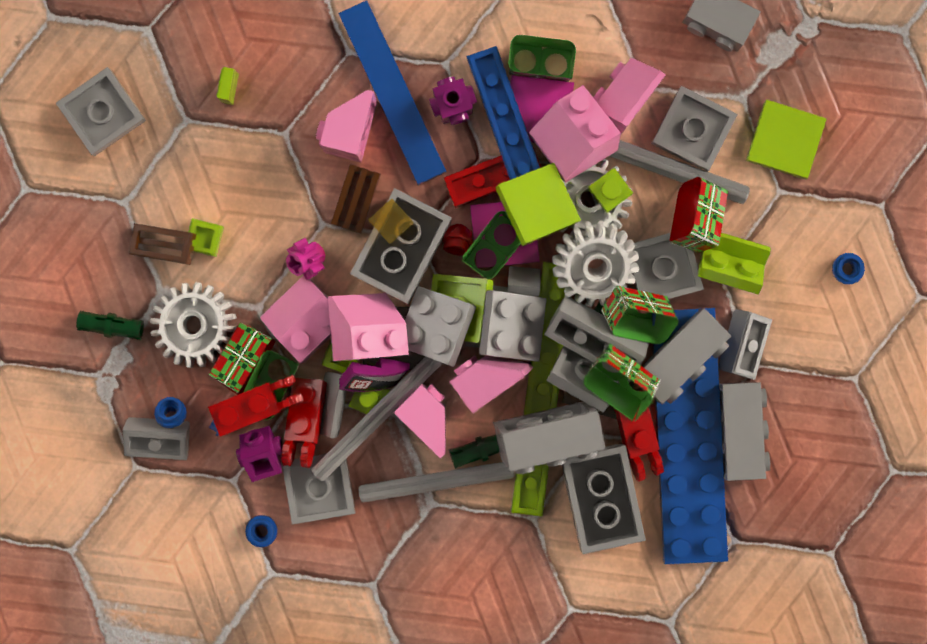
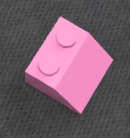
M630 58L626 65L620 62L609 77L614 81L608 89L605 90L601 87L593 98L622 134L666 74L634 58Z
M584 85L556 101L529 132V135L549 162L555 164L561 178L566 183L618 151L621 133Z
M366 90L327 113L326 121H320L316 139L319 140V145L326 154L362 163L377 105L373 91Z
M304 275L260 317L277 340L300 363H304L331 337L328 297L311 279L306 280Z
M386 293L328 297L333 361L409 355L406 322Z
M474 355L454 370L457 376L450 383L473 414L525 377L533 369V366L530 362L488 355L478 360Z
M421 384L394 413L441 459L446 451L445 404L442 402L445 396L433 384L428 388Z

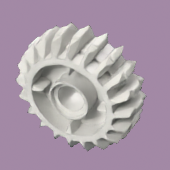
M604 159L600 167H596L595 164L566 183L562 179L581 219L579 223L570 226L572 229L574 226H578L580 231L586 230L585 223L587 221L591 223L592 228H596L597 223L603 221L605 230L612 223L619 230L623 225L617 217L623 219L629 217V213L621 209V207H630L632 205V201L629 199L624 200L608 213L604 211L598 201L597 205L592 208L584 206L581 202V194L590 191L588 187L608 172L605 170L609 163L608 160ZM622 176V178H623L624 181L626 182V181H627V177H626V176ZM567 228L560 230V232L563 233ZM572 230V232L570 233V236L573 237V236L575 235V233H574V231Z
M587 221L585 223L586 230L580 231L578 226L573 227L575 233L573 237L564 233L563 239L566 245H556V251L559 254L552 257L553 264L557 265L552 270L554 276L559 277L556 281L558 287L565 288L564 293L568 298L575 294L574 298L578 304L586 298L588 306L591 307L595 299H599L600 304L604 306L605 298L611 295L616 286L627 288L625 283L635 284V277L631 273L639 272V266L635 263L639 259L637 251H633L635 248L633 240H627L628 235L624 230L617 233L615 224L612 223L605 230L603 221H599L596 228H592L591 223ZM594 259L603 260L602 265L598 268L588 267L589 263Z
M195 282L191 292L189 284L182 283V294H180L177 288L172 287L170 288V293L173 299L171 300L169 297L162 295L160 300L166 306L164 308L154 306L153 310L160 313L161 316L160 319H150V323L159 324V330L151 331V336L162 337L155 344L156 348L168 346L163 353L165 358H169L176 353L174 364L180 365L185 357L186 367L192 368L196 358L199 367H205V356L212 363H215L217 356L214 351L221 354L225 349L221 344L223 342L227 343L230 337L226 336L227 331L234 332L236 329L235 326H228V321L235 320L237 317L236 314H225V311L230 309L232 304L231 302H225L220 305L224 294L218 292L212 297L213 286L208 285L202 293V284ZM193 316L198 317L201 322V328L196 334H191L187 329V321Z

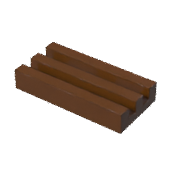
M350 164L331 221L332 225L362 234L381 176L380 173ZM357 173L360 176L345 222L340 221L354 175ZM366 177H369L372 180L356 226L351 224Z
M134 223L129 254L191 265L190 252L193 253L194 251L192 241L196 240V234ZM143 231L184 238V243L178 244L142 238L140 234ZM145 244L180 250L182 254L179 257L139 250L138 245Z

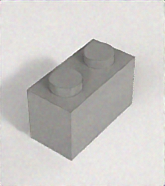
M694 0L682 23L688 25L687 29L691 33L700 37L707 35L716 40L715 44L721 49L738 52L744 45L761 11L739 0Z

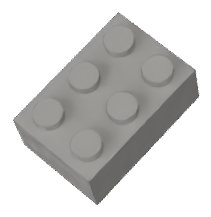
M394 188L350 274L409 305L444 234L452 222V217Z
M584 401L493 422L501 460L510 472L515 471L516 474L531 472L534 470V466L547 463V466H558L566 463V458L578 456L579 459L592 458L598 455L597 451L606 449L599 413L594 407Z
M622 443L606 446V449L597 451L598 455L587 459H579L578 456L566 458V463L561 464L579 548L582 554L646 541L626 446Z

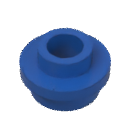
M853 253L839 255L832 265L835 279L847 285L858 282L863 277L865 271L864 262L858 255ZM845 263H849L852 266V273L849 275L843 272V265Z
M167 397L157 404L154 416L160 426L175 428L184 422L187 410L184 403L179 399ZM171 411L176 412L174 416L166 417L167 413Z
M259 515L248 522L245 533L252 545L266 547L274 542L278 529L272 518ZM259 525L267 528L268 533L266 536L262 537L257 534L256 529Z

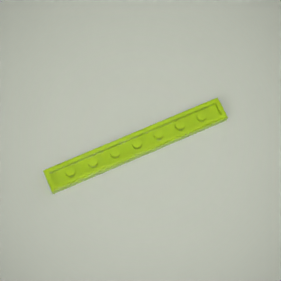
M543 262L539 297L546 298L540 360L539 362L530 361L533 369L528 375L523 415L557 408L559 388L546 380L563 345L545 336L551 318L565 296V288L558 287L556 281L559 277H555L552 270L557 265L550 262ZM547 463L534 466V470L531 472L516 474L511 513L543 517L549 471Z

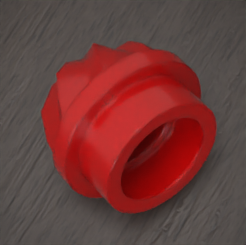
M463 224L450 226L442 238L444 242L443 249L447 253L457 256H463L474 243L472 231Z

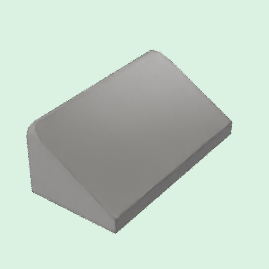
M734 310L728 330L731 337L726 341L729 347L721 354L718 369L755 380L772 319L749 311Z
M328 371L324 375L327 387L320 435L335 439L339 436L347 391L339 390V378L342 374Z
M127 418L123 427L124 456L187 460L190 422L184 421L175 428H164L157 423L156 419Z

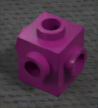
M454 76L438 81V87L432 88L434 97L429 99L434 116H441L443 124L450 122L451 125H456L469 119L468 116L473 114L472 104L477 103L472 86H465L463 78L456 80ZM457 94L459 96L458 102L451 104L447 101V96Z
M270 426L253 429L239 435L240 448L236 449V456L240 466L245 468L251 482L282 473L281 454L283 442L280 436H274Z

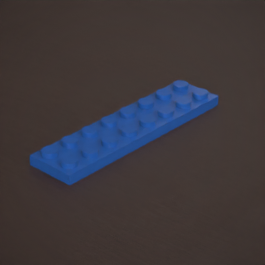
M705 308L716 319L715 308ZM699 309L674 310L679 321L678 325L665 342L661 344L652 343L653 355ZM652 313L653 326L655 325L656 313ZM711 356L703 364L706 367L705 371L694 381L689 378L681 386L684 391L671 404L667 401L660 404L655 400L657 441L660 449L658 452L664 466V472L659 475L664 564L728 561L718 357L715 359Z

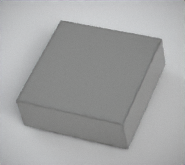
M509 266L507 292L539 296L541 269Z

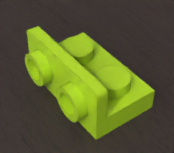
M721 233L719 246L701 252L698 277L759 295L763 287L765 264L769 258L771 248Z

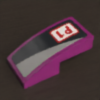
M380 358L374 366L352 362L339 378V390L373 392L396 386L408 372L410 364L386 358Z

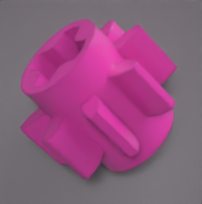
M303 238L293 243V246L287 249L289 255L286 257V264L294 275L300 276L304 274L305 279L309 280L325 269L322 264L325 262V252L318 243L311 242L308 244L307 239Z

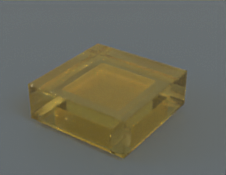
M393 199L389 200L368 220L390 245L414 224Z

